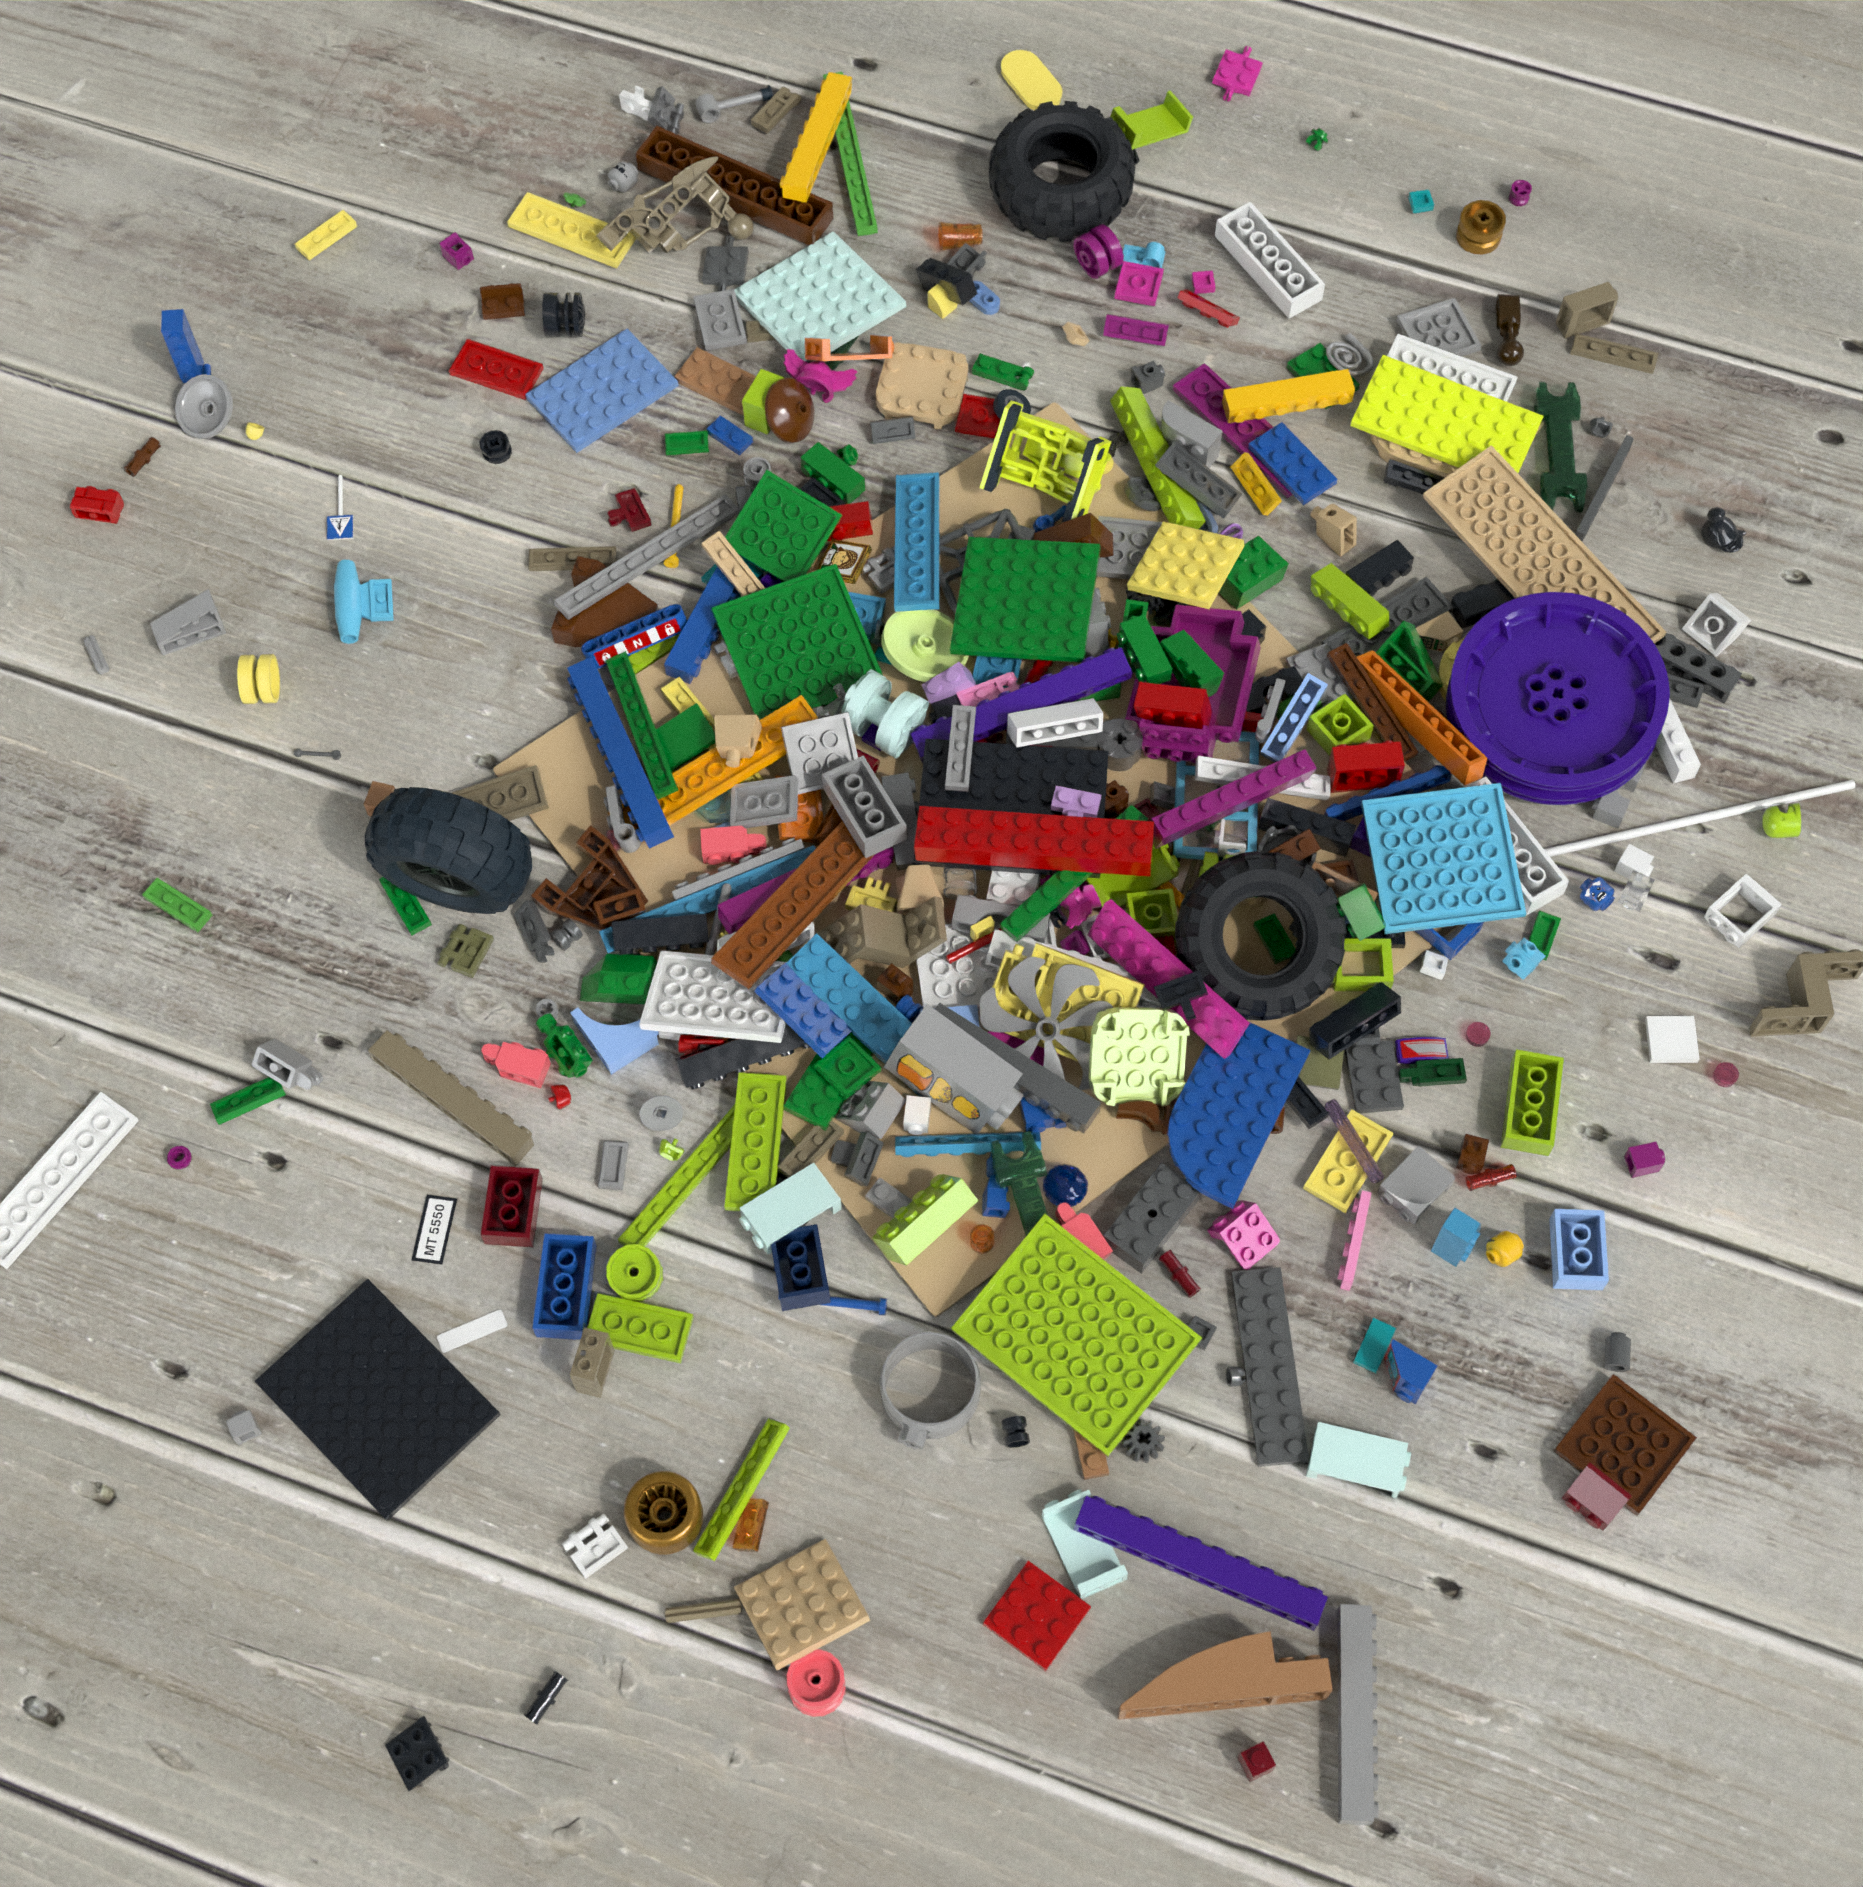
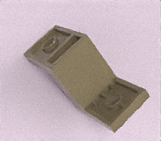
M934 896L906 915L860 904L819 931L818 935L849 964L858 958L887 965L892 963L896 967L904 968L947 941L942 898Z
M1859 949L1847 952L1830 950L1817 954L1813 952L1798 954L1786 973L1792 1005L1786 1008L1767 1006L1761 1009L1749 1027L1750 1036L1822 1033L1834 1016L1828 981L1858 979L1863 972V951Z

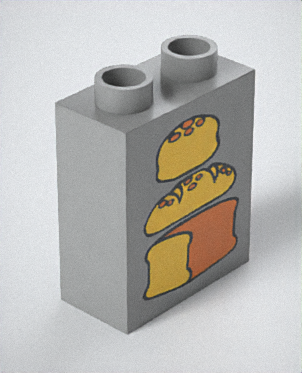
M928 1004L901 1038L884 1065L885 1069L923 1097L931 1098V1102L974 1134H978L986 1123L998 1130L1024 1096L1014 1088V1085L1023 1073Z

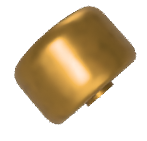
M657 1471L645 1475L631 1487L624 1504V1518L632 1538L639 1546L654 1554L668 1555L685 1549L696 1539L703 1523V1507L696 1488L688 1479L674 1472ZM669 1511L672 1513L669 1519L665 1521L659 1520V1515L662 1512Z

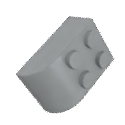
M1168 400L1162 410L1160 428L1168 446L1170 447L1175 441L1210 468L1219 457L1222 430Z

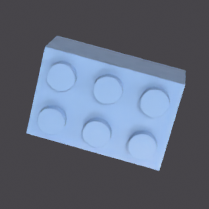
M1554 1209L1549 1218L1553 1289L1603 1290L1609 1282L1604 1210Z

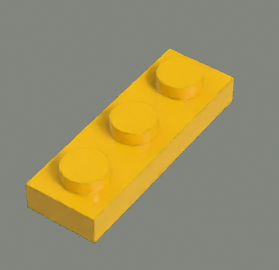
M1244 452L1230 468L1261 513L1268 516L1282 500L1251 455Z

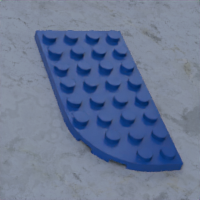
M1249 1022L1250 1024L1230 1056L1225 1059L1206 1043L1174 1105L1167 1132L1172 1160L1186 1177V1181L1203 1195L1232 1209L1311 1051Z

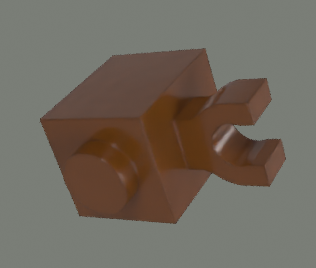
M1465 1134L1461 1143L1456 1168L1461 1169L1466 1174H1480L1484 1166L1489 1139Z

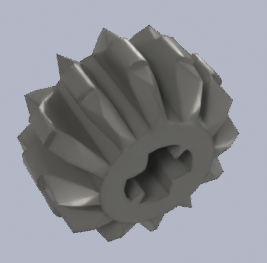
M1139 1419L1138 1425L1134 1424L1124 1438L1126 1440L1122 1441V1447L1128 1448L1126 1455L1131 1456L1135 1454V1462H1138L1140 1457H1143L1144 1462L1148 1463L1149 1455L1156 1460L1159 1456L1158 1452L1164 1450V1446L1161 1443L1165 1441V1436L1159 1435L1161 1431L1160 1426L1152 1429L1153 1421L1151 1420L1148 1421L1146 1426L1143 1424L1142 1419ZM1139 1438H1141L1142 1440H1145L1147 1438L1148 1443L1146 1444L1143 1442L1140 1444Z

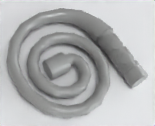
M1351 333L1345 337L1349 344L1332 342L1327 346L1326 356L1336 369H1356L1360 366L1363 358L1367 363V367L1362 371L1349 370L1350 375L1359 377L1366 375L1372 370L1374 361L1371 353ZM1338 346L1339 348H1336L1331 355L1332 347ZM1339 352L1345 353V355L1341 356L1340 358L1338 357ZM1351 352H1353L1357 358V362L1355 364H1348V362H1350L1353 357Z

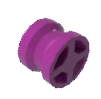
M1516 180L1513 182L1509 194L1511 204L1524 206L1528 203L1532 191V186L1528 181Z

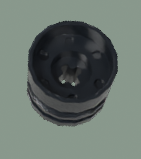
M545 292L542 302L545 337H560L562 328H565L567 337H572L573 328L575 336L582 337L586 315L581 292L574 293L573 302L570 292L565 294L564 302H561L559 292Z

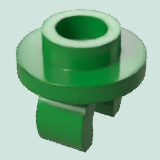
M1320 128L1317 130L1312 129L1311 133L1313 135L1307 138L1306 143L1310 146L1313 141H1317L1314 148L1316 151H1319L1322 148V142L1327 144L1328 139L1326 137L1328 134Z
M850 444L836 451L842 457L840 459L849 466L856 464L858 453Z

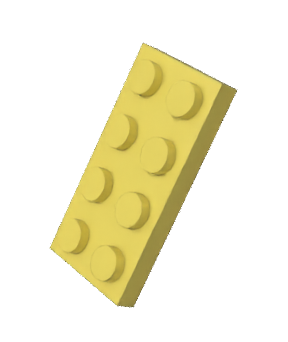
M1351 1109L1303 1189L1346 1213L1394 1133Z

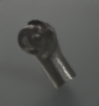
M1125 431L1115 433L1109 437L1108 440L1111 441L1108 453L1111 457H1114L1116 449L1128 443L1129 440Z

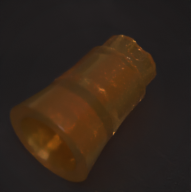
M939 222L938 241L940 251L961 248L965 243L970 247L982 245L983 232L981 224Z

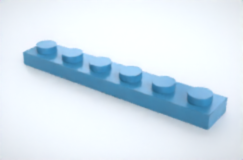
M1040 1132L895 1136V1153L903 1157H912L916 1154L937 1156L946 1153L954 1156L963 1153L983 1155L987 1152L1008 1154L1012 1151L1033 1153L1036 1150H1041Z

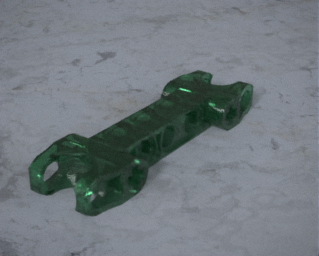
M1539 382L1534 412L1543 415L1542 420H1545L1549 461V472H1542L1540 476V496L1552 510L1555 506L1556 498L1566 497L1573 502L1575 512H1582L1585 506L1586 490L1588 487L1587 474L1576 473L1571 423V421H1579L1580 396L1574 382H1568L1565 395L1563 396L1552 395L1547 389V383Z
M1030 1131L1022 1134L1024 1153L1018 1159L1007 1157L1002 1150L999 1140L990 1143L992 1168L999 1189L1011 1186L1025 1236L1029 1234L1044 1214L1048 1215L1037 1178L1047 1175V1170L1042 1152L1035 1143Z

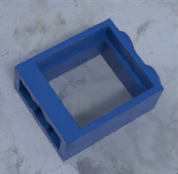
M1484 922L1465 924L1466 926L1450 942L1432 928L1415 930V932L1449 960H1452L1481 931Z

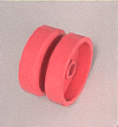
M818 1649L790 1664L787 1672V1687L793 1705L801 1713L812 1717L825 1716L837 1709L843 1701L846 1690L844 1670L835 1656Z

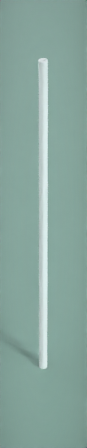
M1848 780L1545 848L1544 850L1552 857L1761 810L1771 806L1855 788L1854 780Z

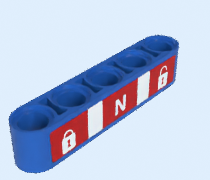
M672 604L585 642L581 647V651L585 659L592 657L597 669L607 666L606 660L626 651L628 656L680 634L688 620L682 607L679 604Z

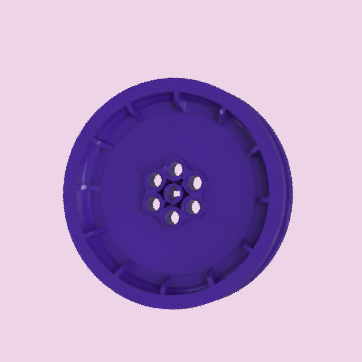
M1566 592L1536 593L1513 599L1498 606L1481 618L1468 632L1458 649L1453 663L1446 694L1447 720L1487 757L1482 778L1487 777L1492 784L1501 783L1503 792L1525 801L1545 805L1579 804L1601 798L1619 789L1631 780L1645 765L1656 745L1667 717L1670 699L1669 680L1663 659L1651 638L1634 620L1622 611L1603 601L1584 595ZM1549 676H1556L1558 679L1555 680L1550 678ZM1575 684L1579 688H1573L1571 685ZM1531 687H1537L1540 691H1534ZM1573 705H1579L1582 709H1576ZM1538 707L1541 708L1543 711L1538 712L1534 710V708ZM1559 716L1562 717L1564 720L1559 721L1555 717Z

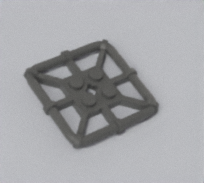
M1004 508L970 524L967 522L963 524V527L940 537V554L956 558L960 564V567L944 573L940 565L939 587H941L951 610L955 614L957 600L949 582L962 576L967 546L956 550L942 545L964 535L974 537L973 531L995 521L997 522L991 535L985 538H999L1006 522H1008L1016 539L1028 540L1024 537L1017 519L1010 509Z

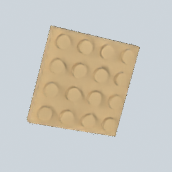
M826 1539L734 1587L776 1670L789 1665L870 1621L865 1608Z

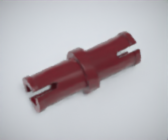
M1168 1250L1159 1258V1261L1163 1263L1172 1275L1171 1279L1173 1282L1176 1281L1188 1298H1191L1201 1290L1188 1273L1189 1269L1186 1266L1183 1267L1172 1253V1250Z

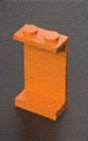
M870 335V352L830 354V339L805 338L806 360L892 358L894 351L892 336Z

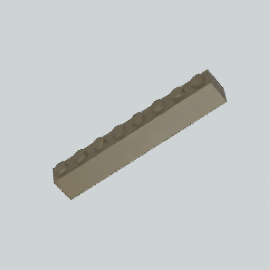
M386 1030L372 1045L368 1052L374 1062L514 1166H517L534 1146L531 1137L532 1133L526 1127L521 1126L519 1128L513 1123L514 1120L507 1113L503 1112L500 1114L495 1110L496 1107L492 1102L487 1099L481 1100L477 1097L478 1094L473 1088L468 1085L466 1087L462 1086L459 1083L460 1080L454 1074L443 1072L441 1070L442 1067L435 1060L431 1059L429 1061L424 1058V1054L416 1046L411 1048L405 1044L406 1040L398 1033L393 1035Z

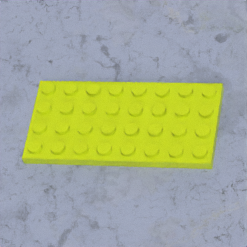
M1382 355L1350 426L1458 468L1492 445L1509 465L1519 473L1542 422L1543 415Z

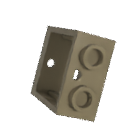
M1608 281L1564 296L1556 319V325L1563 337L1566 339L1575 336V333L1581 334L1610 324L1619 298L1617 290L1613 289Z
M584 1328L570 1371V1378L578 1393L601 1398L615 1353L608 1333ZM581 1351H586L584 1356L580 1355Z

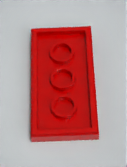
M467 339L450 367L449 373L452 376L526 400V394L532 390L544 367L542 363Z

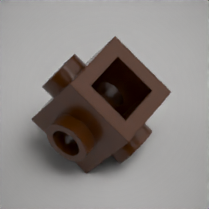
M1116 780L1106 784L1104 818L1107 819L1122 814L1128 807L1129 793Z

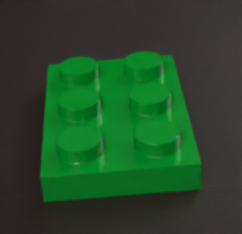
M1321 343L1290 360L1286 366L1296 378L1338 371L1329 362L1326 356V348ZM1351 376L1356 392L1359 390L1360 384Z

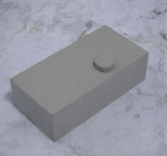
M864 756L822 774L824 791L865 858L907 840L904 820Z

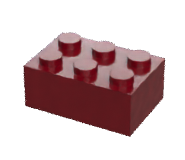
M491 1165L480 1234L485 1244L533 1248L543 1183L539 1169Z

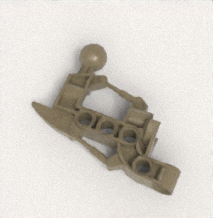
M711 157L688 166L674 176L671 181L658 188L655 187L641 195H636L633 207L620 213L596 237L612 251L631 232L649 254L657 247L669 253L671 250L674 252L683 251L708 231L716 230L722 217L728 222V230L731 236L738 240L749 238L753 233L754 226L749 216L742 213L737 214L727 204L730 197L706 173L718 160V157ZM672 185V192L654 210L645 207L644 200ZM679 190H684L687 193L688 198L686 200L678 197ZM694 197H699L710 208V224L701 232L684 240L669 222ZM666 204L672 206L673 213L666 214L663 206ZM619 219H628L630 226L628 228L622 227ZM649 220H657L659 223V228H651L649 226Z

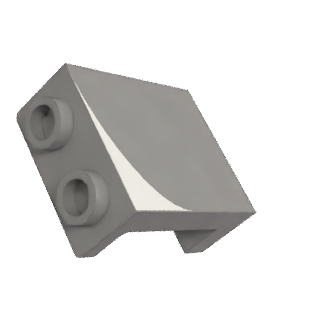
M1418 1145L1381 1183L1377 1193L1386 1205H1391L1398 1211L1399 1216L1403 1220L1415 1224L1429 1206L1452 1186L1456 1177Z

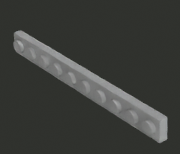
M726 494L561 595L555 599L554 605L569 620L739 513V508Z

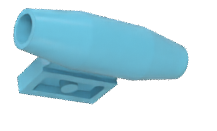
M341 560L337 563L334 582L335 619L340 639L343 643L352 644L358 641L362 617L371 620V622L394 621L392 580L375 579L360 585L355 563L351 560Z

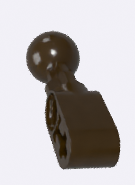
M1498 294L1496 298V327L1500 330V335L1503 337V342L1497 348V358L1505 366L1517 365L1524 356V348L1516 340V337L1519 335L1521 322L1519 295Z

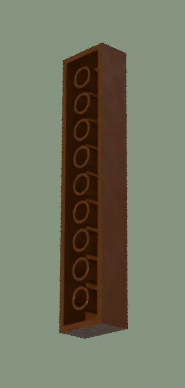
M659 126L654 128L635 153L639 171L666 183L688 166L707 158L718 157V160L706 173L730 197L727 204L737 214H746L752 221L806 245H811L818 241L834 219L833 202L810 193L806 203L783 198V188H780V179Z

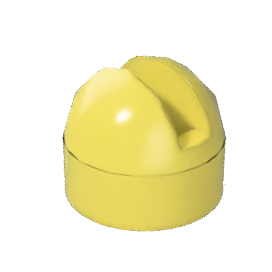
M247 423V437L251 440L259 439L263 435L264 427L256 423Z

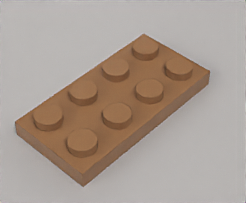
M697 347L674 378L678 381V384L744 416L742 400L756 376Z

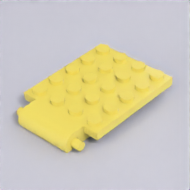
M1036 943L1031 956L1042 958L1046 961L1035 975L1036 994L1045 1017L1051 1016L1054 980L1057 971L1062 966L1074 964L1090 968L1099 979V986H1080L1068 997L1057 1017L1059 1022H1062L1084 1006L1099 1000L1110 1003L1114 1008L1137 1007L1145 986L1143 983ZM1015 944L1013 951L1005 950L992 988H995L996 998L1001 1008L1016 1017L1038 1023L1040 1019L1017 997L1008 983V976L1011 970L1027 958V956L1022 955L1024 946ZM1043 1024L1042 1028L1046 1034L1051 1035L1054 1033L1052 1024ZM1092 1026L1062 1029L1060 1034L1090 1043ZM1030 1029L1004 1033L1027 1041L1036 1035V1030ZM1040 1039L1037 1046L1044 1048V1041ZM1052 1040L1057 1054L1078 1061L1058 1041Z

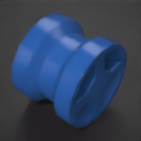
M906 995L897 1003L895 1008L913 1023L920 1014V1009H923V1006L919 1003H914L913 998Z

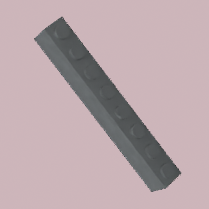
M939 1003L937 1005L936 1011L1023 1073L1014 1085V1088L1024 1095L1028 1103L1045 1109V1112L1050 1117L1061 1119L1066 1122L1068 1128L1075 1132L1080 1131L1084 1134L1100 1112L1101 1102L943 1004Z

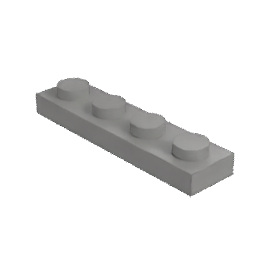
M953 705L945 790L966 792L969 790L976 706Z

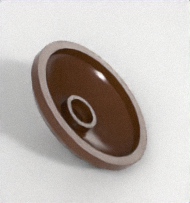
M782 378L775 381L769 388L765 400V414L770 429L780 440L787 443L800 442L809 435L815 417L814 403L809 391L800 381L794 378Z

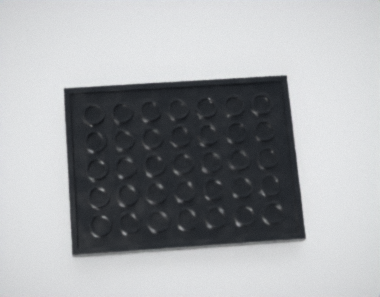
M925 739L919 806L1062 815V812L1051 810L1055 787L1061 786L1100 794L1101 802L1097 818H1104L1109 751L1028 745L1016 747L1014 744L973 742L969 790L966 792L945 790L950 740ZM914 851V865L1054 875L1059 871L916 861ZM1093 873L1089 878H1100L1101 873Z
M369 1279L365 1280L255 1380V1383L386 1521H389L501 1415Z

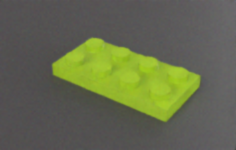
M597 1293L588 1328L608 1333L614 1349L681 1364L694 1316L691 1313Z

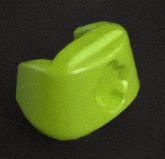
M663 1138L658 1152L662 1157L670 1161H677L683 1155L684 1148L676 1146L679 1141L674 1138L672 1144Z

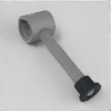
M767 85V88L760 89V92L719 102L715 100L712 94H703L697 98L695 104L704 123H713L719 119L721 115L720 110L758 100H770L773 97L771 86Z

